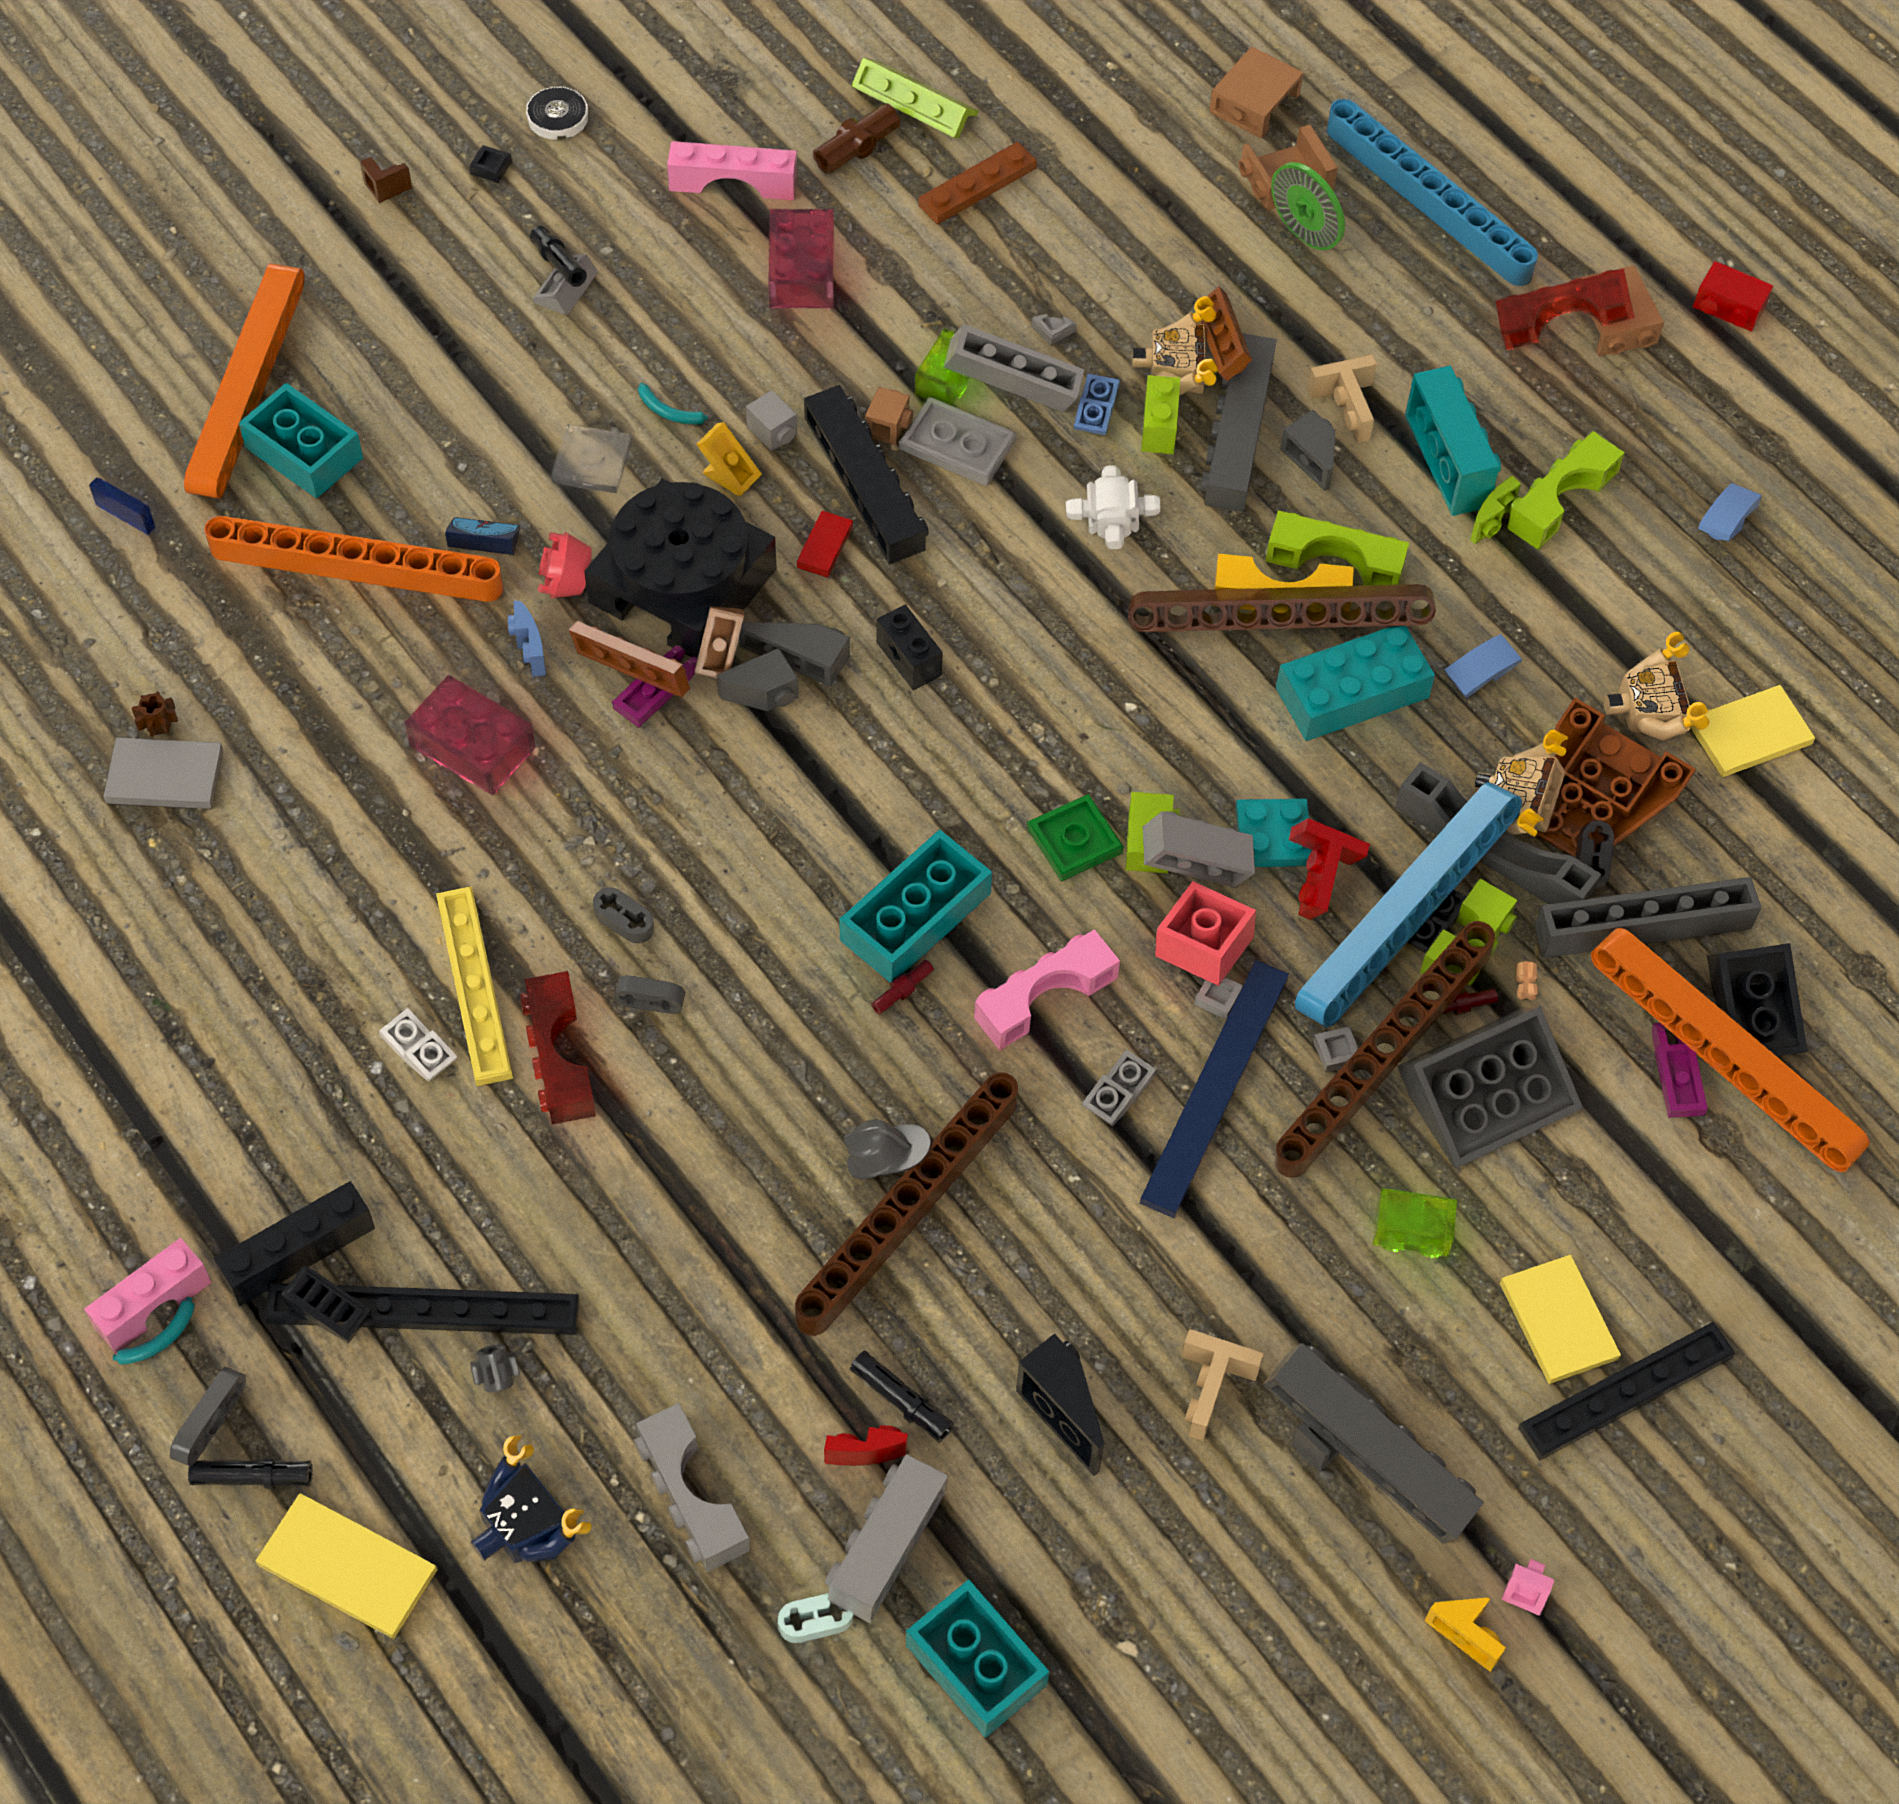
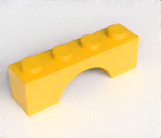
M1218 553L1214 589L1353 586L1354 567L1319 564L1315 572L1306 579L1297 582H1281L1264 575L1257 568L1252 557ZM1351 601L1343 604L1342 609L1350 611ZM1315 602L1310 604L1307 609L1311 612H1319L1325 606ZM1280 603L1272 609L1278 613H1284L1290 607ZM1245 604L1238 609L1255 610V607Z

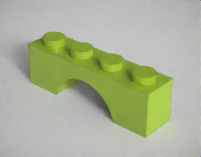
M1594 431L1584 440L1578 439L1564 459L1558 458L1544 478L1538 477L1523 498L1519 496L1513 501L1508 510L1510 518L1507 529L1539 550L1559 531L1565 510L1559 503L1558 496L1565 491L1579 488L1599 492L1618 474L1625 452Z
M1278 510L1269 538L1265 562L1298 570L1306 561L1314 557L1335 556L1348 561L1358 570L1363 586L1399 585L1409 542Z

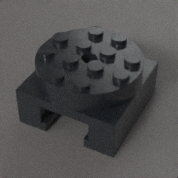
M662 478L656 486L639 492L627 501L614 518L610 530V541L584 571L588 603L621 621L634 606L647 611L671 624V632L667 636L668 646L674 648V646L678 645L684 649L685 655L698 659L710 606L744 610L777 569L775 536L746 522L738 507L719 491L695 482L671 483Z

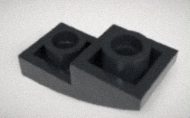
M1453 890L1407 943L1427 953L1444 929L1449 932L1453 927L1466 896Z

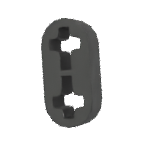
M603 888L595 894L593 908L595 916L600 922L632 943H643L651 938L654 933V922L652 914L645 907L616 888ZM613 902H616L617 910H615L612 907H608L606 910H604L603 903L610 905ZM630 920L636 924L643 921L644 927L636 926L634 929H631Z
M626 975L618 979L614 998L624 1006L675 1014L681 1011L686 992L675 983Z

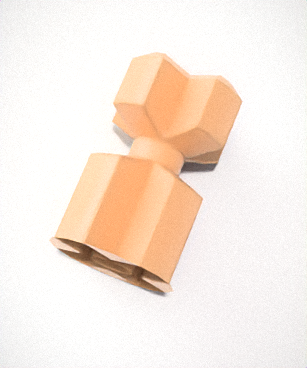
M1529 961L1520 962L1515 966L1516 981L1520 983L1517 989V998L1520 1000L1526 998L1534 1000L1538 994V986L1533 984L1537 979V964Z

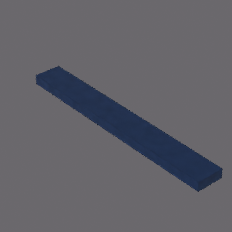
M1255 960L1141 1196V1205L1175 1218L1286 985L1289 973Z

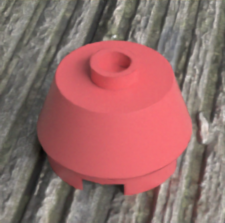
M550 532L549 540H552L553 543L551 548L544 547L538 575L545 576L544 585L539 584L538 592L549 594L551 599L581 595L586 586L584 571L591 563V547L567 532L563 534Z

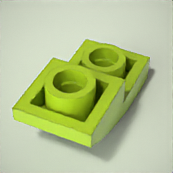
M1510 476L1503 481L1482 504L1470 539L1474 544L1485 537H1493L1500 530L1503 514L1508 513L1509 507L1519 493L1521 483L1515 477Z

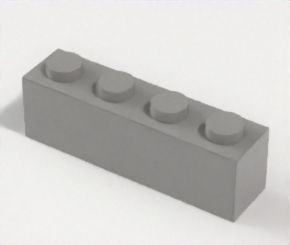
M962 324L952 336L943 366L949 370L1062 412L1077 399L1084 373L1082 368Z
M907 1454L899 1466L895 1464L891 1466L883 1482V1486L886 1489L881 1498L873 1497L864 1515V1518L867 1519L861 1531L855 1529L847 1541L845 1551L848 1554L842 1564L836 1561L828 1573L825 1584L829 1585L828 1600L846 1611H851L854 1613L853 1615L869 1623L872 1622L944 1497L948 1475Z

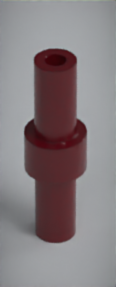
M923 960L908 974L899 975L890 983L891 988L871 1003L873 1010L881 1015L899 999L905 1000L915 991V986L934 971L932 964L928 960Z
M1494 988L1469 994L1467 991H1461L1442 1014L1454 1012L1455 1015L1471 1012V1009L1474 1007L1497 1003V992Z

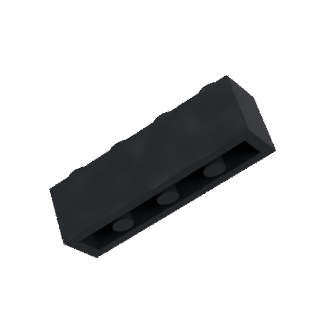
M350 1180L213 1259L222 1279L240 1307L268 1291L270 1283H281L297 1274L302 1266L306 1265L309 1267L371 1232L375 1229L369 1208Z

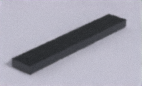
M1711 1322L1523 1421L1518 1429L1540 1461L1731 1360L1735 1352L1715 1323Z

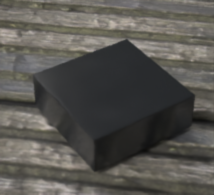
M482 145L469 166L470 174L499 183L512 162L511 154Z

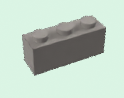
M1169 811L1160 812L1143 826L1144 865L1236 888L1255 874L1253 835L1238 832L1235 828H1223L1208 824L1204 820H1193L1178 816L1176 813Z

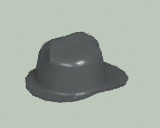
M867 1120L854 1129L852 1133L844 1136V1144L849 1153L847 1161L848 1171L854 1178L863 1180L912 1169L928 1155L931 1147L930 1135L924 1128L916 1125L892 1127L882 1120Z

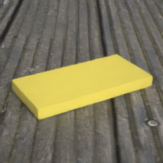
M299 1493L255 1560L257 1566L392 1639H395L437 1572L436 1565Z

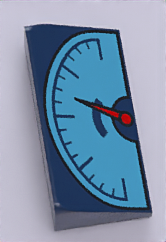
M454 517L445 532L447 547L514 555L520 525Z

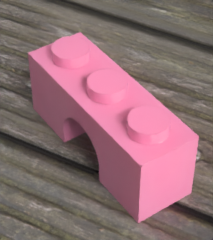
M180 1237L84 1308L94 1329L114 1353L117 1354L119 1350L124 1349L148 1331L145 1325L146 1319L156 1307L168 1300H175L179 1305L181 1301L186 1300V1297L192 1298L212 1282L204 1264Z

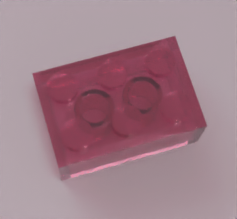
M770 209L769 308H834V209Z
M449 674L404 722L411 747L492 796L536 747L531 723Z

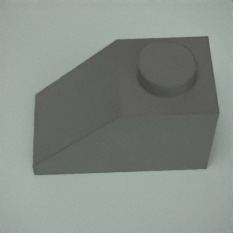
M1312 410L1284 428L1280 450L1324 491L1330 487L1334 464L1335 429L1327 419L1322 418Z
M779 648L717 674L718 695L722 700L769 711L776 707L787 706L794 699L799 698L798 678Z

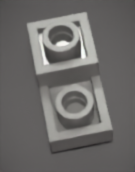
M1126 1049L1107 1076L1102 1075L1083 1101L1082 1106L1113 1126L1138 1099L1156 1076L1157 1071L1154 1067Z

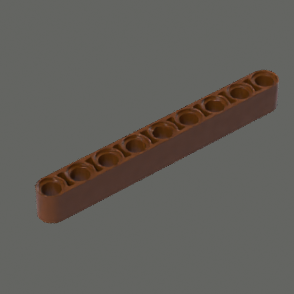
M1421 584L1138 592L1131 598L1128 620L1132 628L1140 632L1424 625L1432 621L1436 614V605L1432 590L1426 585ZM1416 600L1428 602V605L1423 609L1418 610L1411 607L1412 603ZM1350 601L1359 605L1354 611L1342 609L1343 604ZM1381 601H1390L1394 604L1389 610H1380L1376 607ZM1315 602L1325 606L1319 612H1311L1307 609L1310 604ZM1280 603L1290 607L1284 613H1278L1272 608ZM1249 604L1254 606L1255 610L1252 613L1244 614L1238 608ZM1215 605L1221 611L1211 615L1206 613L1204 609L1207 606ZM1175 606H1182L1187 612L1178 616L1172 614L1169 610ZM1140 607H1147L1151 609L1152 614L1144 617L1138 615L1135 611Z
M1474 921L1467 924L1283 1134L1276 1144L1275 1166L1280 1174L1294 1178L1302 1175L1485 965L1492 954L1495 941L1494 930L1489 924L1483 921ZM1479 939L1485 946L1474 947L1468 941ZM1456 965L1463 971L1455 974L1449 972L1445 967ZM1434 991L1438 993L1440 998L1430 1000L1423 993ZM1411 1017L1418 1024L1406 1026L1400 1022V1019ZM1386 1043L1395 1050L1390 1053H1383L1376 1046ZM1357 1070H1365L1372 1077L1361 1080L1356 1078L1353 1073ZM1337 1096L1343 1097L1348 1101V1104L1338 1107L1333 1105L1330 1099ZM1318 1123L1325 1128V1131L1314 1134L1309 1132L1306 1127L1309 1124ZM1294 1150L1299 1152L1302 1158L1297 1161H1289L1282 1154L1286 1151Z
M998 1072L992 1074L933 1140L929 1153L923 1161L905 1172L802 1290L795 1301L796 1324L802 1333L816 1336L829 1328L1016 1110L1018 1084L1012 1075ZM1001 1092L1007 1094L1008 1097L999 1099L993 1095ZM977 1118L984 1120L986 1123L975 1125L970 1121ZM951 1145H959L963 1149L958 1152H953L948 1150L947 1147ZM934 1171L939 1173L940 1176L931 1179L925 1177L924 1174ZM906 1198H912L916 1200L917 1203L911 1206H906L901 1204L900 1201ZM888 1225L894 1230L889 1233H881L876 1229L879 1226ZM861 1252L868 1254L870 1257L867 1260L858 1261L852 1256ZM834 1280H841L846 1283L844 1287L839 1289L831 1288L828 1284ZM809 1308H817L822 1313L815 1317H809L804 1314V1311Z

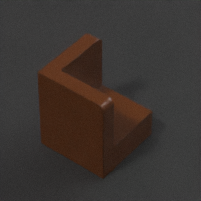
M372 157L360 161L364 184L379 203L412 188L409 167L405 163L381 170Z

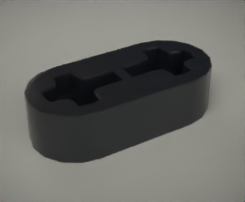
M1603 821L1590 822L1580 829L1575 857L1589 867L1592 865V858H1595L1594 870L1600 871L1601 874L1597 887L1604 885L1609 879L1614 844V832L1611 826ZM1597 828L1598 835L1604 836V841L1597 843L1596 851L1593 852L1594 840L1588 839V834L1594 832Z

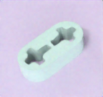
M827 1593L786 1604L778 1615V1630L786 1641L792 1643L810 1641L847 1630L853 1621L854 1613L849 1610L843 1612L840 1621H834V1618L830 1615L819 1618V1616L829 1613L830 1605H833L828 1600ZM798 1614L800 1620L813 1617L812 1620L804 1621L802 1629L799 1631H795L793 1625H785L790 1622V1615Z

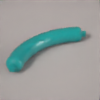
M639 384L637 392L642 401L659 416L673 422L689 425H701L705 420H708V415H704L701 411H683L666 405L654 395L647 384Z
M186 1297V1300L180 1302L174 1318L156 1337L141 1345L119 1350L117 1354L113 1355V1361H117L120 1365L132 1364L148 1359L166 1349L180 1336L188 1325L195 1309V1304L192 1302L193 1298Z

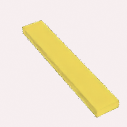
M472 886L436 893L476 1086L513 1079Z

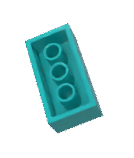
M1451 365L1414 373L1404 416L1451 516L1480 510L1486 498L1496 488L1495 483L1497 475L1501 471V461L1498 454L1493 453L1489 445L1486 429L1480 426L1476 418L1474 404L1467 400L1462 379L1456 377Z
M1391 626L1281 664L1276 690L1304 740L1309 741L1428 699L1435 674L1406 626Z
M939 829L839 919L840 941L891 983L899 975L904 974L991 894L992 871Z

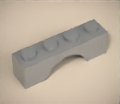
M677 1403L636 1423L638 1438L633 1441L637 1452L643 1462L649 1459L655 1471L650 1473L652 1481L660 1495L667 1493L672 1503L667 1508L676 1528L679 1529L684 1526L690 1538L685 1541V1545L693 1562L701 1561L706 1572H709L749 1552V1537L732 1504H712L702 1501L689 1491L683 1481L685 1467L691 1457L698 1451L696 1435L680 1404Z

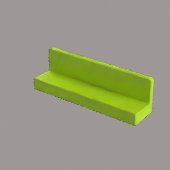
M863 57L851 85L954 138H959L968 115L977 117L979 110L874 59Z

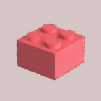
M1192 881L1157 928L1155 956L1219 986L1254 938L1256 910Z

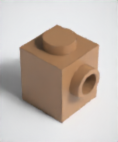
M878 387L865 415L872 439L897 445L903 429H908L913 419V410L909 409L910 395L903 394L897 390Z

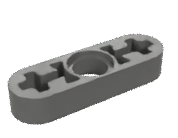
M224 1367L219 1372L176 1434L170 1448L171 1459L187 1466L195 1464L241 1397L246 1384L245 1374L228 1367Z

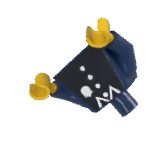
M521 1435L509 1437L505 1441L503 1450L506 1456L502 1457L492 1474L481 1500L482 1506L479 1511L482 1521L488 1529L471 1540L470 1543L483 1561L487 1560L501 1548L506 1551L515 1563L523 1560L527 1562L554 1560L575 1540V1534L583 1535L591 1531L592 1526L590 1522H581L577 1526V1519L584 1513V1510L570 1509L564 1512L528 1465L524 1463L520 1466L519 1460L529 1458L534 1452L532 1444L525 1445L521 1452H518L517 1444L522 1438Z

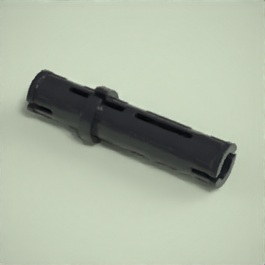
M537 226L532 229L530 241L538 247L541 257L545 261L551 262L571 286H581L587 279V273L565 250L563 242L558 237L552 236L544 226Z
M867 1351L861 1352L854 1359L850 1371L863 1379L876 1392L897 1407L904 1414L903 1418L907 1422H914L938 1443L949 1435L953 1429L954 1422L936 1410L929 1403L930 1400L926 1395L916 1393L890 1370L881 1365Z
M266 1457L265 1461L197 1460L195 1464L188 1467V1482H190V1485H264L265 1489H275L276 1485L310 1486L313 1477V1465L311 1460L277 1461L276 1457Z

